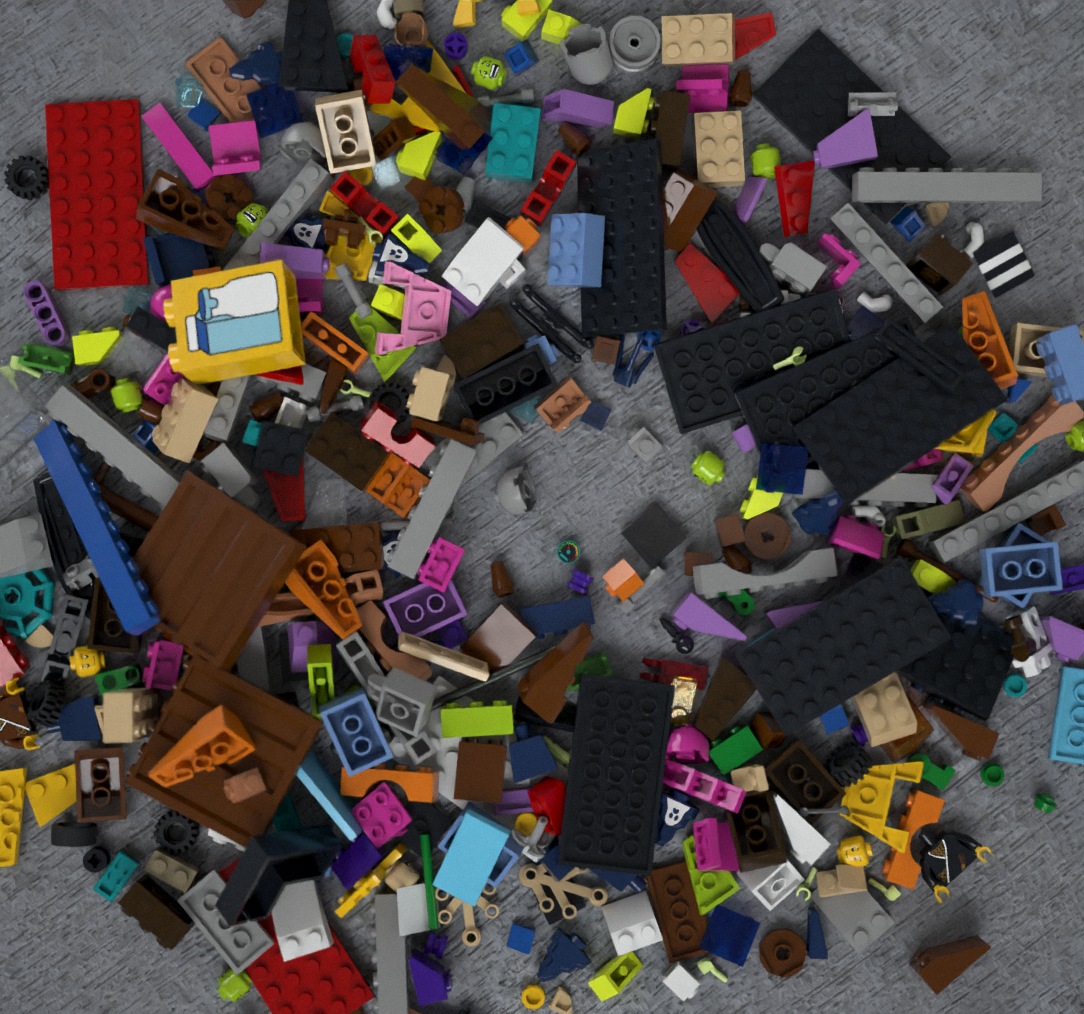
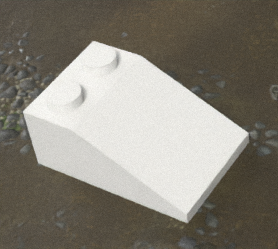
M488 217L453 259L442 277L478 306L490 296L525 247Z
M771 790L774 808L786 840L792 847L789 851L802 864L807 861L812 865L831 844L779 795Z
M315 880L286 885L272 910L277 940L284 961L328 948L334 943Z

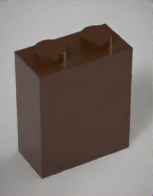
M465 737L464 742H459L454 799L502 803L507 746H502L503 741L488 739V744H480L478 738Z

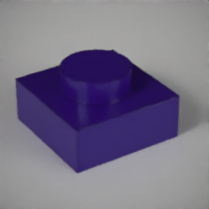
M458 619L437 629L446 648L451 649L468 640Z

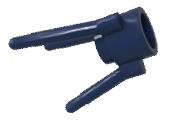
M643 334L640 335L628 365H622L621 368L625 336H620L616 364L612 373L615 376L614 382L631 388L632 383H637L639 376L653 358L654 354L650 353L634 374L635 369L632 366L645 336Z

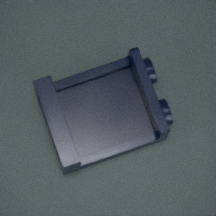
M172 233L157 238L152 236L143 238L155 283L160 287L171 284L173 280L194 277L193 270L213 268L212 265L215 264L212 251H208L204 243Z

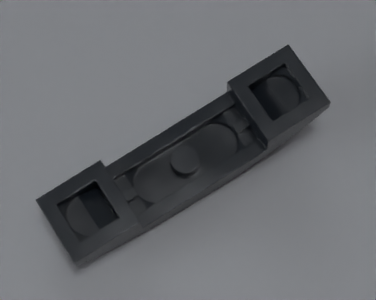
M65 593L41 682L48 680L64 687L70 668L69 656L74 654L89 599Z

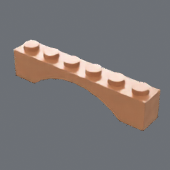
M1051 395L1048 401L1039 410L1035 411L1023 426L1016 429L1014 435L1008 441L1002 443L990 458L984 460L981 466L965 479L959 489L975 508L986 513L1002 497L1008 476L1020 457L1040 440L1057 433L1069 432L1074 424L1084 418L1083 410L1076 401L1061 406L1054 396Z
M378 570L354 574L344 579L346 583L345 588L355 607L364 605L370 599L373 603L382 602L383 589ZM294 593L277 594L257 627L316 614Z

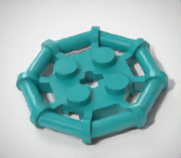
M43 569L32 571L42 582L38 586H35L34 582L27 576L29 572L0 578V617L2 621H17L18 627L4 626L7 632L11 633L14 637L27 639L34 630L54 615L52 613L56 583L50 579ZM44 589L43 608L37 606L38 591ZM12 590H15V593L18 595V599L14 603H11V599L7 598V594L12 593ZM32 611L39 613L37 617L25 625L24 618L30 615Z

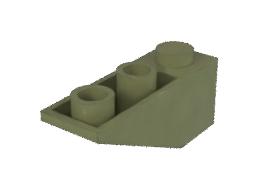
M959 500L949 502L947 505L941 504L891 517L892 524L896 529L895 536L897 540L965 523Z

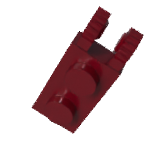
M643 658L642 663L645 665L660 666L659 675L648 672L640 673V678L658 681V683L705 690L708 671L706 666L664 659L659 661Z

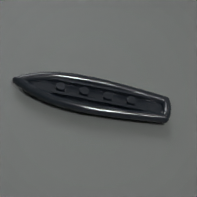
M716 195L696 229L703 244L730 282L756 312L780 305L784 301V295L766 260L759 252L757 244L735 212Z
M47 472L35 478L33 484L54 569L66 593L89 599L85 616L91 620L96 577L92 572L88 574L92 582L79 591L77 589L72 591L63 578L62 574L65 573L67 568L86 559L88 552L50 473Z

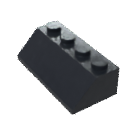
M537 343L453 386L468 416L479 420V425L559 385Z

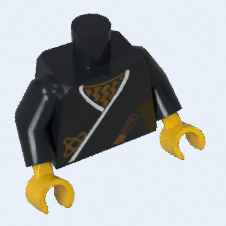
M926 828L918 836L926 845L919 852L922 857L919 861L921 875L929 888L935 891V897L939 903H942L939 894L944 892L950 898L946 886L976 858H979L984 863H988L982 858L983 853L988 851L993 855V852L988 847H982L979 842L964 833L956 831L946 833L941 831L936 836L929 828Z

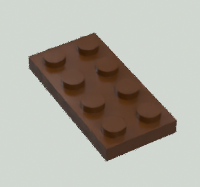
M381 522L289 531L290 536L307 546L306 549L322 540L336 557L339 573L385 569Z

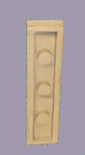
M401 632L398 637L400 651L485 682L489 677L488 664L484 661L405 632Z

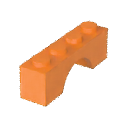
M380 763L351 777L348 776L345 767H342L340 795L364 797L371 793L373 787L379 781L391 780L398 783L405 790L409 801L434 802L438 800L439 771H432V767L418 766V770L409 769V765L398 764L395 765V768H386V763Z
M915 788L912 793H908L905 801L907 809L905 814L900 816L897 824L899 830L910 832L905 854L897 851L892 846L889 847V850H891L889 860L885 859L881 870L884 873L883 878L887 881L914 890L921 867L911 855V838L921 826L938 822L945 802L944 799Z

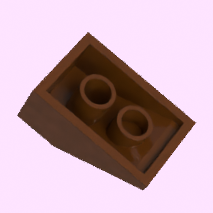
M923 703L922 707L957 747L963 749L962 754L978 761L982 757L989 760L1000 733L932 704Z
M123 747L75 750L77 823L127 819Z
M976 935L929 947L924 951L919 950L912 956V961L909 964L931 990L938 995L991 947Z

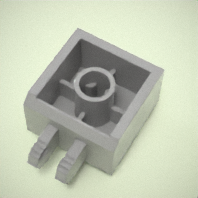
M765 243L759 248V252L766 262L770 264L769 268L777 283H785L789 286L788 290L796 295H803L805 297L812 290L827 267L793 243L785 244L781 250L769 243Z
M221 444L202 460V463L205 465L202 469L210 479L213 478L219 482L218 489L234 499H240L247 507L252 508L258 505L260 502L259 498L252 489L257 485V478L230 445Z
M393 667L386 678L379 676V674L369 676V685L366 686L365 694L378 701L377 719L417 737L429 719L437 686Z

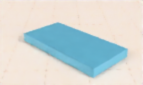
M1062 666L1048 755L1049 759L1084 764V669Z
M310 750L297 776L349 840L352 841L363 831L351 814V809L356 804L349 796L340 795L341 786Z
M468 809L434 880L433 886L475 907L511 831Z

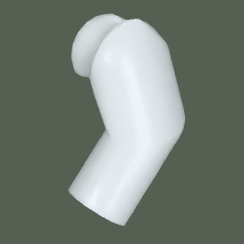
M381 0L377 9V17L380 24L384 28L394 29L397 19L392 16L390 11L394 0Z
M970 222L966 226V231L970 234L971 241L964 251L970 258H973V253L978 251L984 243L983 227L979 223Z
M864 291L857 298V301L872 313L887 311L893 303V299L889 295L873 299Z
M852 506L851 513L853 517H865L870 523L879 527L886 523L885 516L876 506Z

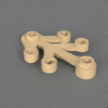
M532 863L525 864L519 871L520 882L525 887L532 888L539 901L540 910L548 913L554 907L553 900L545 895L541 886L543 884L550 886L562 909L563 917L568 920L576 916L577 910L575 906L569 903L563 891L586 897L593 906L603 905L608 898L607 891L603 887L597 886L590 889L566 881L579 873H586L589 870L588 868L580 870L578 867H575L560 881H555L551 876L544 875L547 871L541 864L539 866ZM533 871L535 878L528 879L526 873ZM595 892L602 893L603 897L601 900L595 899ZM549 901L551 904L550 909H544L542 903ZM566 908L573 909L572 916H567L565 914Z
M485 887L483 889V892L487 895H492L496 891L495 887L492 891H487ZM437 888L435 891L436 898L441 901L446 900L449 897V893L441 897L438 895L440 889ZM480 895L476 904L485 911L488 918H496L499 914L498 905L490 903ZM454 897L447 907L439 912L438 920L442 924L450 923L453 913L463 902L466 928L463 931L462 940L467 946H476L481 940V932L475 927L473 906ZM489 907H495L497 912L491 915L487 910ZM446 912L449 914L450 918L448 920H443L441 918V914ZM469 933L475 934L476 939L474 941L467 939Z

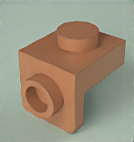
M258 768L224 781L225 794L228 799H231L232 803L239 802L266 790Z

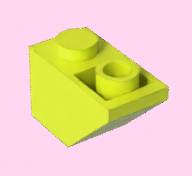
M647 88L619 105L613 128L614 134L639 140L641 133L646 134L649 120L645 119L646 111L652 110L655 98L650 96L652 89Z
M408 214L391 229V232L413 253L421 255L429 263L442 252L426 231Z
M116 327L103 328L101 333H93L92 330L80 331L78 336H72L75 364L81 367L104 364L124 339V333L116 330Z
M762 474L757 475V478L752 477L748 490L751 491L749 499L743 500L739 511L743 513L741 519L747 520L777 507L786 484L770 479V477Z

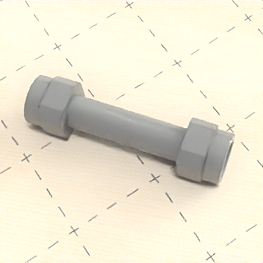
M524 89L519 94L495 98L482 96L477 98V100L487 111H491L494 103L508 105L522 103L523 106L534 103L532 89Z
M347 263L336 267L334 271L339 280L344 282L356 305L355 310L359 318L364 319L373 314L369 304L364 302L350 276L352 272Z
M357 395L349 397L347 401L332 404L327 414L321 413V408L318 406L308 408L306 411L309 421L314 422L322 420L321 417L330 415L331 412L335 414L350 409L353 411L363 409L364 403L362 396Z
M655 565L648 572L650 575L643 580V586L624 602L620 599L617 603L625 613L635 606L633 603L655 582L658 583L666 575L658 565Z

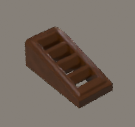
M404 116L392 120L373 138L375 153L380 162L385 161L416 137V133L407 117Z
M330 360L321 398V413L327 414L344 383L343 381L347 377L346 367L333 360Z

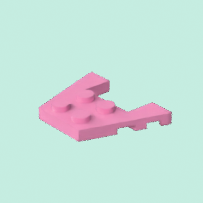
M385 261L383 283L406 285L401 333L377 332L375 353L382 355L390 351L405 349L409 346L436 341L446 336L451 291L392 262Z

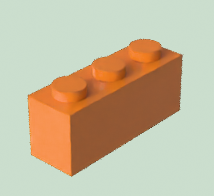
M312 311L301 324L303 337L355 375H357L370 357L367 351Z

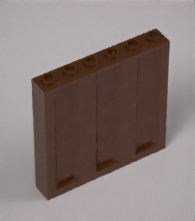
M187 471L132 560L138 565V574L149 588L148 594L151 600L159 608L157 613L161 621L153 625V627L162 633L166 631L172 635L170 639L181 646L185 644L190 647L188 651L194 656L206 658L208 660L206 664L217 671L220 669L230 671L307 546L200 476Z
M190 656L183 667L186 670L181 679L178 678L172 687L174 693L171 699H167L160 710L163 714L159 722L156 720L150 728L149 733L152 734L147 743L144 742L138 751L140 757L137 763H133L126 774L129 777L126 784L247 848L253 836L266 834L324 721L232 671L225 669L217 671L206 664L208 660L203 656L201 658L196 656L192 658ZM220 705H223L238 717L256 746L254 751L237 762L229 764L227 761L215 765V770L208 772L204 769L193 773L192 778L168 787H163L150 778L148 774L202 717ZM258 768L266 790L239 802L232 803L231 799H228L225 794L224 781Z

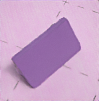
M749 177L732 209L743 224L747 223L767 183V179L760 177Z
M955 452L931 486L945 505L952 500L974 466Z

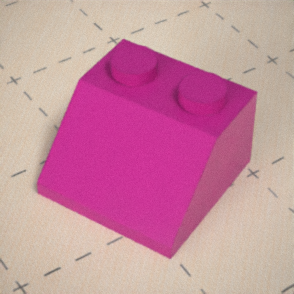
M844 514L843 517L839 516L836 519V525L831 531L827 543L852 553H863L869 559H879L884 533L878 531L879 526L868 522L862 525L857 523L858 518L848 514Z

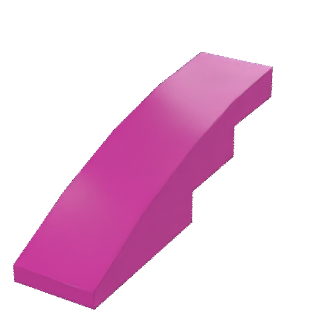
M158 103L141 116L197 191L216 178L161 103Z
M666 759L663 784L738 814L747 791Z

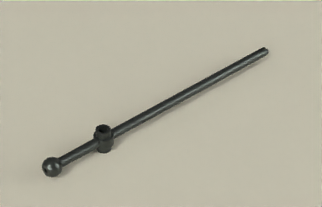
M559 643L489 674L486 682L478 679L434 699L431 711L536 664ZM383 722L380 724L383 733L388 731L390 737L395 736L387 723ZM332 741L330 749L335 757H340Z

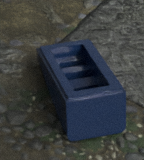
M809 907L806 954L810 959H828L819 914L814 907Z

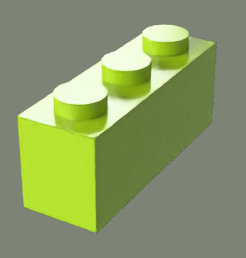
M331 644L307 645V668L312 715L318 718L322 717L319 706L336 699Z
M495 700L493 705H484V701L469 702V706L460 707V703H446V708H441L442 738L514 734L512 704H507V700Z

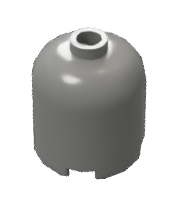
M590 24L578 25L568 31L569 36L565 40H561V50L572 76L576 81L584 85H593L604 81L613 69V58L606 32L601 26L595 28L591 27Z

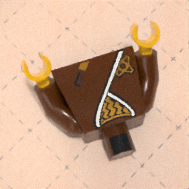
M19 678L8 681L6 686L0 689V741L5 746L17 749H38L41 746L35 744V738L39 737L34 721L29 720L26 715L28 713L26 708L29 707L27 705L26 692L23 691L24 687L18 688L16 682Z

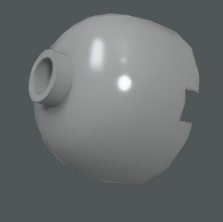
M308 121L291 125L281 139L280 152L293 162H296L297 159L306 160L303 165H306L310 159L318 165L322 164L326 153L320 128Z
M523 466L506 471L499 478L497 490L494 492L497 503H501L506 511L517 515L533 512L537 505V500L532 501L531 493H536L532 477L528 470L522 471Z

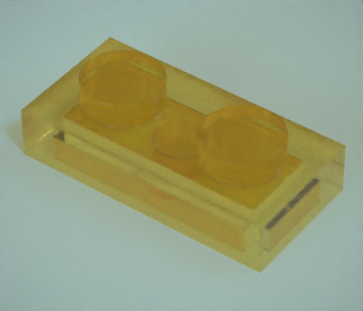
M673 676L672 685H675L670 723L679 725L689 724L697 680Z

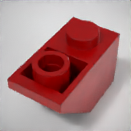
M545 776L527 793L537 821L541 816L546 817L548 820L543 832L557 836L561 829L566 789L563 781Z

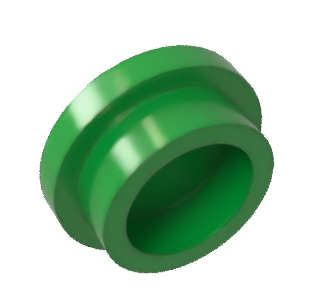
M996 763L985 764L980 772L981 780L988 786H998L1002 783L1005 776L1003 768Z
M1047 793L1036 794L1034 797V806L1043 812L1051 813L1057 807V804L1054 802L1055 798Z

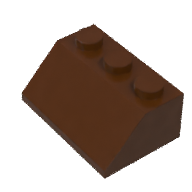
M679 168L672 174L663 190L664 247L683 252L718 192Z

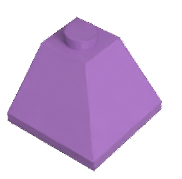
M1038 615L1047 637V644H1051L1052 652L1056 653L1055 657L1065 662H1069V659L1078 660L1084 652V630L1051 616Z
M297 622L287 626L290 673L308 672L307 645L331 644L333 669L338 670L335 632L325 622Z

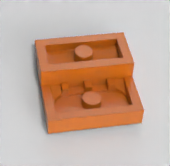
M392 453L365 491L407 520L412 507L416 506L421 500L418 495L423 485L428 486L430 479Z

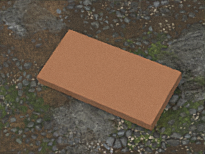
M220 36L184 65L230 123L255 120L256 127H258L279 109L255 80L242 81L230 77L229 68L237 61H240V59Z

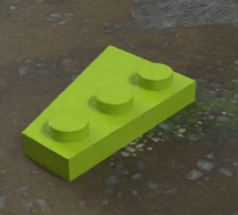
M370 306L373 312L370 316L360 319L355 311L349 319L384 382H387L417 348L413 345L382 355L376 354L377 332L400 333Z
M693 833L681 841L698 909L700 915H704L737 892L740 887L730 871H698Z

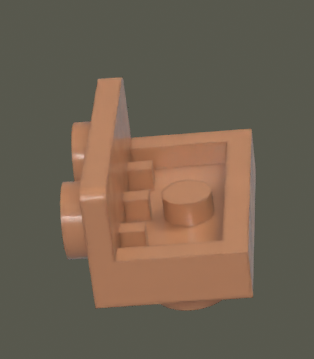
M568 376L558 387L538 402L534 408L555 432L566 429L570 425L571 420L577 415L583 414L588 409V405L591 404V400L585 396L572 378Z

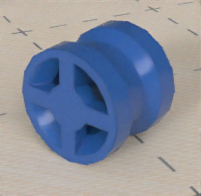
M660 331L639 333L637 337L638 342L640 335L643 334L645 336L641 348L646 351L654 350L653 344L661 342Z

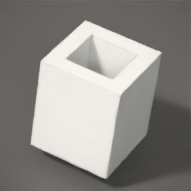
M676 961L662 976L663 982L683 1001L687 997L691 999L699 990L698 986L700 983L698 979L679 961Z

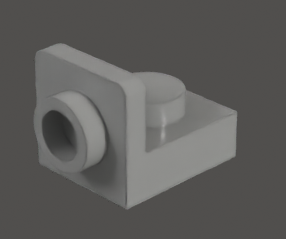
M645 426L641 429L636 427L627 435L630 440L626 444L645 464L663 448L647 431Z

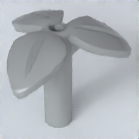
M539 817L530 837H527L525 833L519 830H512L516 843L521 847L529 846L527 853L531 856L538 858L545 856L544 850L538 846H545L549 839V833L543 832L548 822L547 818Z

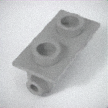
M896 92L849 93L848 116H858L863 111L869 109L871 116H895V111L898 110Z
M89 554L86 556V559L78 564L71 565L62 574L66 584L69 585L72 591L76 589L79 591L91 583L92 579L88 575L91 572L96 578L99 577Z

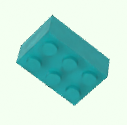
M494 103L485 170L486 178L532 184L541 115L540 108Z

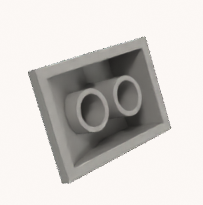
M41 514L19 518L0 526V578L54 566Z
M817 887L810 893L812 900L858 954L895 924L868 891L821 898Z

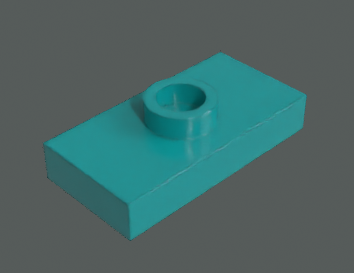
M120 850L95 884L93 890L112 903L141 863L124 850Z

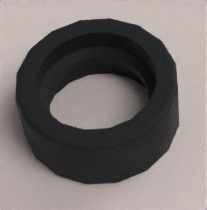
M60 822L52 824L51 844L54 846L84 847L97 843V824Z

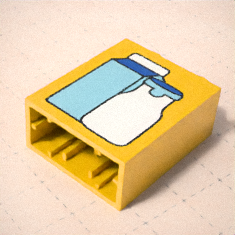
M283 260L171 281L173 298L164 300V314L168 325L176 327L177 343L170 344L168 347L169 361L174 372H181L195 385L306 365L296 278Z

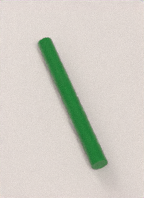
M429 833L420 834L429 929H438Z

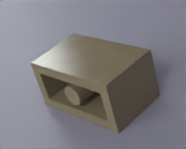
M158 847L144 871L187 893L193 886L202 868L173 852L167 853L166 849L162 850Z

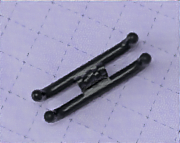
M529 284L523 285V293L544 312L540 321L517 298L510 300V306L542 336L545 335L546 339L551 344L553 343L568 359L574 363H580L582 361L581 355L574 352L557 336L565 330L586 349H592L594 342L584 338L579 330L540 297Z

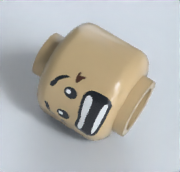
M397 860L387 869L385 882L397 894V888L417 885L416 882L420 875L408 861L400 862Z

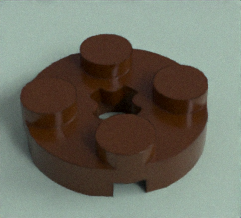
M224 174L216 177L207 185L205 197L208 204L206 206L217 212L226 222L236 221L237 214L251 204L253 193L240 178L232 174ZM224 193L230 194L233 202L226 203Z
M437 186L429 189L423 201L419 204L420 213L434 233L455 231L464 220V216H462V208H465L464 201L459 192L452 187ZM445 205L446 207L444 209L445 215L442 214L440 210V206Z
M764 513L753 517L748 521L743 532L746 540L744 541L745 547L753 556L763 560L777 558L785 553L791 541V533L787 523L782 517L773 513ZM770 530L773 540H768L767 543H764L761 533Z
M779 928L767 933L762 941H760L759 959L767 972L786 978L795 975L802 969L807 950L803 940L797 933L788 928ZM778 948H788L789 951L786 953L787 957L785 959L781 956H776V953L779 952Z

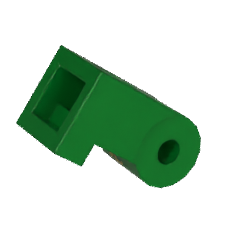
M741 589V594L728 596L727 591L718 592L719 597L716 598L719 599L723 595L732 604L733 610L736 613L746 616L753 612L755 607L754 600L743 589Z
M139 664L95 675L101 695L144 682L142 681L143 677Z
M920 752L912 753L907 759V763L925 762L922 778L942 790L945 789L956 771L946 764H943L942 768L937 767L930 762V759L925 754Z

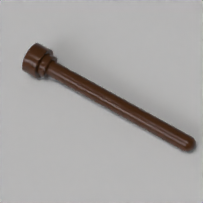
M908 538L902 539L897 547L896 554L899 556L923 560L943 571L956 582L969 579L917 550V546L913 545L914 542ZM971 580L975 592H980L983 598L993 603L998 601V596L984 597L983 587Z

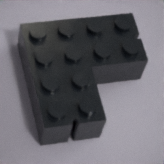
M328 824L253 836L240 857L235 870L230 875L224 890L221 892L215 904L216 908L229 926L247 923L248 919L250 922L267 919L286 885L322 879L331 865L330 860H334L342 843Z

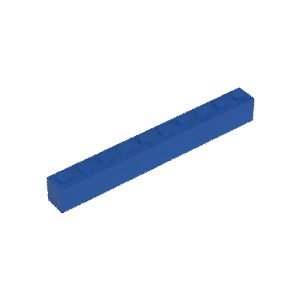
M52 420L32 434V437L125 631L138 636L161 621L157 613L159 608L151 600L148 594L149 588L138 574L139 567L131 559L128 553L130 549L119 535L120 528L112 520L109 514L110 508L100 496L101 489L93 481L90 475L92 471L81 457V448L74 442L73 434L67 430L68 426L65 423L62 424Z

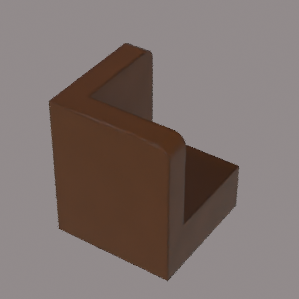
M597 336L591 362L596 363V361L615 365L620 341Z
M1055 504L1025 519L1030 530L1040 536L1066 526Z
M738 514L714 520L721 547L746 541Z
M684 552V574L686 576H694L693 566L713 564V553Z
M770 711L758 712L749 727L762 749L779 748L787 737Z

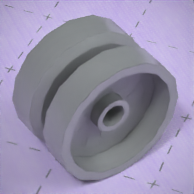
M629 16L621 19L614 25L609 37L613 65L617 70L631 75L644 73L654 65L659 54L660 35L657 27L650 20L642 16Z

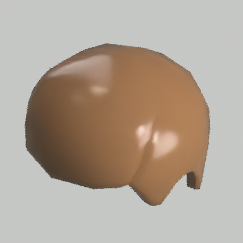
M415 12L403 13L401 21L394 25V39L399 47L407 51L416 50L426 43L429 28L421 15Z

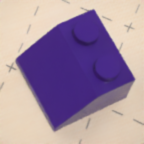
M365 832L363 834L360 833L352 841L349 840L348 842L351 846L345 851L341 848L330 866L347 890L383 857L386 851L382 846L376 848Z
M417 949L411 950L408 960L419 1006L447 1000L449 991H452L451 986H453L450 972H446L442 964Z

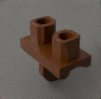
M345 209L344 216L335 214L334 220H323L325 244L337 246L339 236L348 237L347 247L358 250L362 240L366 238V225L358 224V218L350 217V210Z

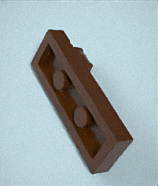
M419 416L412 418L411 427L470 445L483 443L485 433L479 432V420L474 418H463L461 426Z

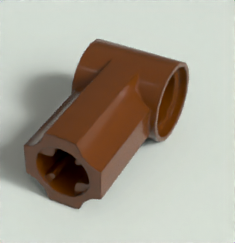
M96 369L90 375L70 385L84 397L90 399L102 392L110 391L115 385V377L108 371ZM104 374L106 383L100 387L98 385V378Z

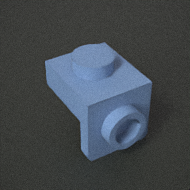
M537 334L526 340L527 344L524 345V349L538 343L548 365L552 366L557 363L555 357L559 356L553 343L549 345L545 335L540 337Z

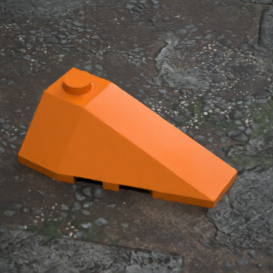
M982 291L962 298L963 339L1000 389L1015 385L1018 374L986 292Z
M319 540L303 552L285 584L344 640L361 628L362 623L354 603L349 598L345 588V580L341 578L337 568L338 562L336 557L324 542Z
M220 705L202 717L148 774L150 778L163 787H168L193 777V773L204 769L208 772L215 770V765L227 761L229 764L237 762L254 751L256 746L238 717L223 705Z

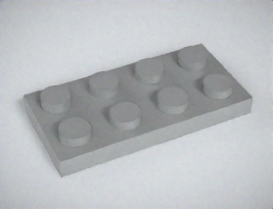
M506 412L479 425V432L485 433L483 443L470 445L457 441L477 451V455L461 487L524 436ZM450 438L444 439L426 458L425 462L431 469L434 463L439 464L442 458L439 455L441 448L445 442L449 444Z
M214 869L177 901L238 975L275 944V941L258 921L250 922L248 919L247 923L234 926L227 924L215 906L227 882Z

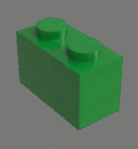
M740 724L735 725L728 730V736L723 739L717 737L709 743V755L723 776L763 750L746 724L743 726Z

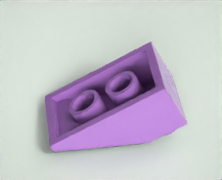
M690 592L684 596L671 613L675 617L672 622L683 630L689 628L694 631L743 641L748 638Z

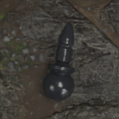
M660 617L659 620L662 627L674 638L671 642L676 644L678 652L681 654L692 652L694 649L693 639L686 636L684 631L679 633L670 621Z

